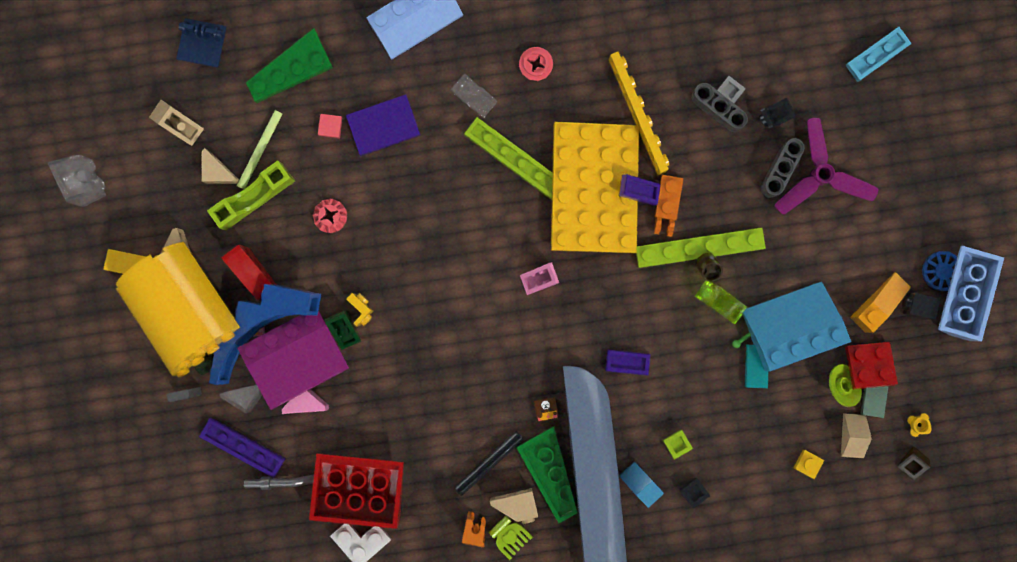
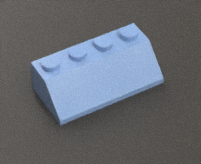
M394 0L369 15L367 20L390 58L394 59L463 16V13L456 0Z
M960 246L938 330L968 341L982 342L1004 257Z

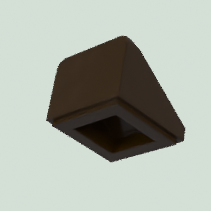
M913 447L901 460L898 467L915 480L930 468V459Z

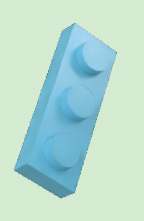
M898 27L845 66L856 81L859 82L912 43L901 28Z

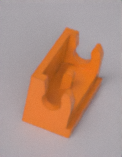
M468 511L462 543L484 547L485 517H482L480 525L478 523L474 525V512Z

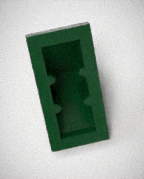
M342 311L324 319L341 350L361 342L349 311Z

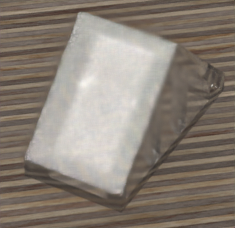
M257 385L220 393V398L246 414L253 411L262 396Z

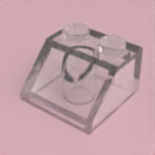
M76 155L48 163L66 202L85 207L106 196L104 191L105 185L102 179L97 177L94 171L96 166L90 158Z

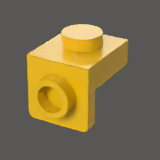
M351 293L347 300L361 313L353 324L355 326H360L361 324L365 326L372 319L370 314L373 310L367 305L369 301L361 293L358 295Z

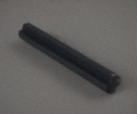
M517 431L514 432L455 486V491L461 496L464 495L523 441V437Z

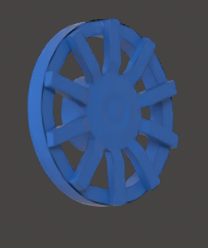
M940 251L928 256L922 267V275L929 287L937 291L949 290L951 283L949 278H952V273L954 272L952 266L957 261L955 254L948 251ZM940 255H946L944 263ZM934 257H937L938 264L934 263L931 260ZM949 258H953L954 261L948 264ZM929 264L934 266L933 270H927ZM933 273L935 277L930 280L927 274ZM937 279L940 280L938 286L933 284ZM944 280H946L948 285L946 288H942Z

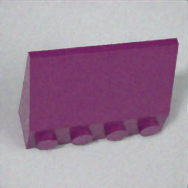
M319 311L318 315H300L237 348L270 410L349 369Z

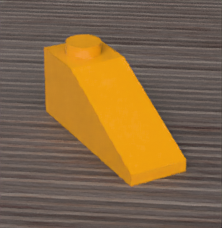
M894 272L850 318L864 332L874 333L891 315L911 287Z

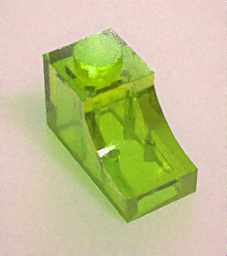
M705 281L695 295L698 300L733 324H736L747 308L743 303L713 282Z

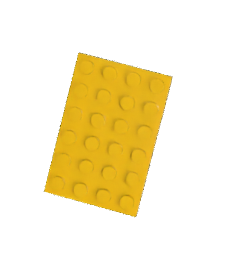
M554 122L551 251L637 253L638 201L621 197L619 193L622 175L627 174L638 177L639 125Z

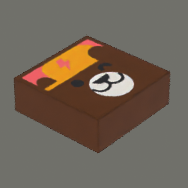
M555 397L534 401L538 422L559 419Z

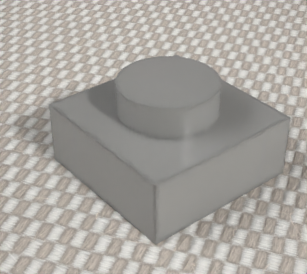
M728 76L718 88V91L735 103L746 88Z

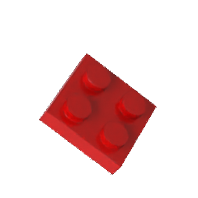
M890 342L845 347L853 390L895 386L898 384Z

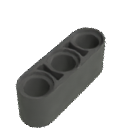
M701 83L693 90L691 94L692 102L728 131L737 132L747 124V114L710 84ZM698 91H705L707 99H701L698 96ZM715 104H721L724 112L716 111ZM733 116L740 119L739 126L732 123L731 118Z
M796 138L790 139L779 149L761 184V192L765 197L773 198L784 191L804 152V144L801 140ZM788 145H793L796 148L795 155L788 151ZM779 163L786 166V173L779 171ZM769 182L776 184V192L769 190Z

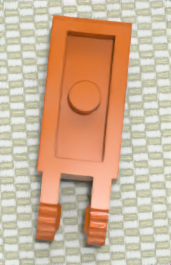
M662 175L659 199L654 216L656 218L654 234L659 235L662 219L669 220L666 233L667 236L672 237L675 221L677 220L683 178Z

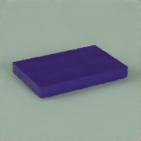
M407 95L346 115L360 156L421 136Z

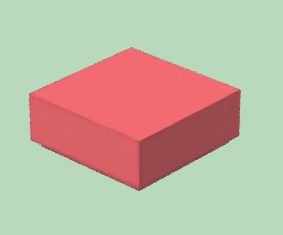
M320 114L318 136L340 139L342 116Z

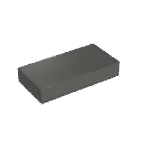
M201 387L168 393L167 400L173 402L201 396Z

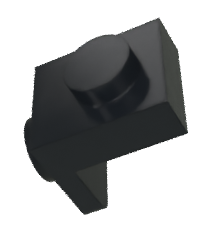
M788 98L761 109L762 115H760L762 123L765 127L768 126L769 129H773L797 117Z

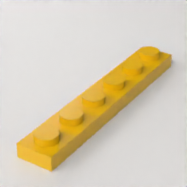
M615 52L610 55L608 60L635 124L639 125V133L657 175H661L669 170L667 167L669 166L666 154L661 153L659 148L661 142L658 135H654L651 127L653 124L650 116L644 113L643 99L640 95L637 96L635 92L636 83L634 78L627 73L628 65L624 56L621 57L619 52Z

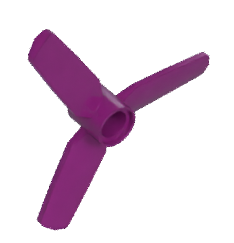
M819 118L807 120L811 160L816 168L811 171L810 177L802 179L775 203L776 210L781 214H786L815 193L819 186L829 183L835 190L873 201L878 195L879 189L843 172H835L834 168L827 164L828 153L821 120ZM819 170L825 171V180L819 177Z

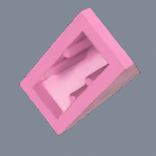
M552 262L520 275L527 295L559 283Z
M310 389L291 399L283 407L282 414L326 411L329 409V405Z

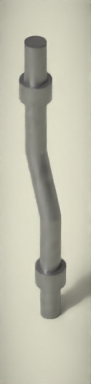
M314 474L298 478L272 479L271 477H261V479L244 480V488L271 490L272 487H297L312 484Z

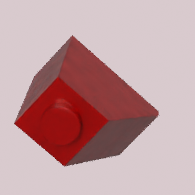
M237 245L221 257L257 301H262L261 293L264 289V284L276 285L249 247Z

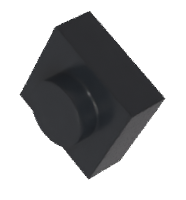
M694 478L679 490L693 509L710 497V494L698 478Z

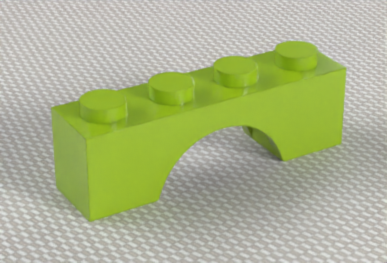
M276 161L262 171L250 186L231 197L224 198L207 210V212L220 229L228 230L290 186L295 180L284 164Z

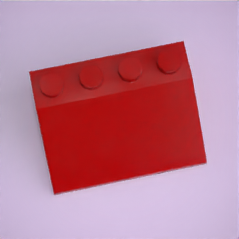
M317 453L309 520L397 529L400 522L404 462Z

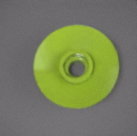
M840 364L835 366L829 375V386L833 397L842 406L852 407L857 405L861 399L862 389L853 390L848 365Z

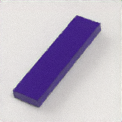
M212 417L208 419L199 436L272 478L277 476L286 459Z

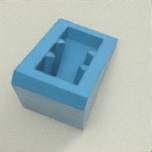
M635 461L619 475L648 508L664 494Z

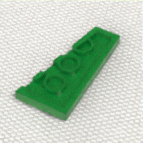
M315 28L246 82L256 103L333 68Z
M554 426L518 445L516 448L559 524L577 514V509Z

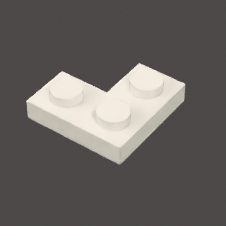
M343 524L330 536L352 562H367L392 539L382 527H372L361 536L351 524Z

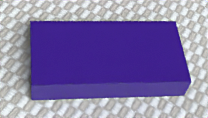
M625 174L622 175L619 196L654 206L658 204L661 184Z
M607 350L605 371L649 376L651 354Z

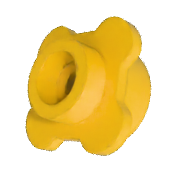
M922 413L920 416L908 417L907 422L910 424V434L917 437L919 434H929L931 432V423L928 420L929 416Z

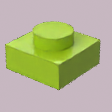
M681 429L663 439L674 460L693 449Z

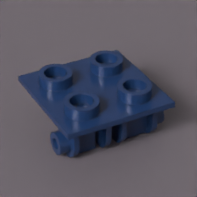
M185 18L184 22L179 23V30L182 31L176 59L218 68L227 26Z

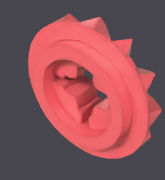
M532 47L521 55L519 67L522 75L528 78V80L538 82L539 80L546 79L551 73L553 59L547 50L540 47ZM538 57H540L539 64L542 67H537L536 70L532 72L533 65L530 62H535L536 59L538 60Z
M334 199L322 200L315 206L314 213L312 214L314 224L326 233H334L341 230L347 221V211L344 205ZM326 208L331 213L337 212L333 216L334 224L329 219H323L327 215Z

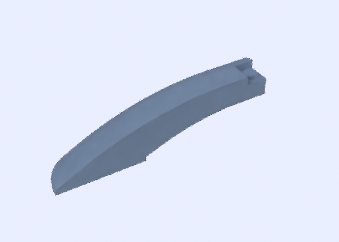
M563 366L583 562H627L609 396L602 382L589 371L575 366Z

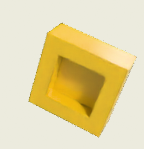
M803 449L793 468L815 479L824 460Z

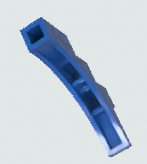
M264 284V289L261 293V303L238 301V306L235 310V320L240 328L234 332L235 336L224 343L221 342L219 344L220 348L213 353L214 357L210 369L209 383L214 385L229 384L234 364L240 354L237 348L246 344L261 328L269 323L291 315H318L321 294L280 285Z

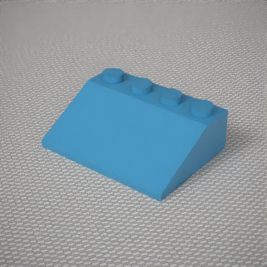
M822 282L741 310L765 371H773L851 342L844 321Z

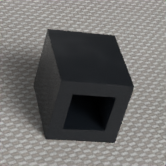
M907 293L902 302L903 314L925 320H936L941 299L919 293Z

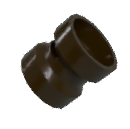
M705 253L697 259L696 266L703 279L708 282H714L722 276V266L713 254Z

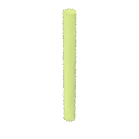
M274 111L237 184L238 187L246 188L282 113Z

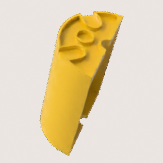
M184 242L162 248V253L154 258L151 255L145 257L128 269L116 282V290L172 376L181 378L188 374L191 366H196L205 360V353L209 355L220 348L219 344L232 339L235 336L234 332L240 328Z

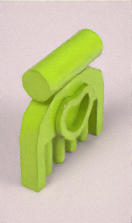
M505 515L489 531V534L494 539L497 537L496 545L498 549L511 560L512 556L504 547L512 555H515L516 553L508 544H511L516 551H519L520 548L515 542L524 547V544L517 538V535L525 543H528V539L520 531L530 540L533 536L522 525L511 523V519Z

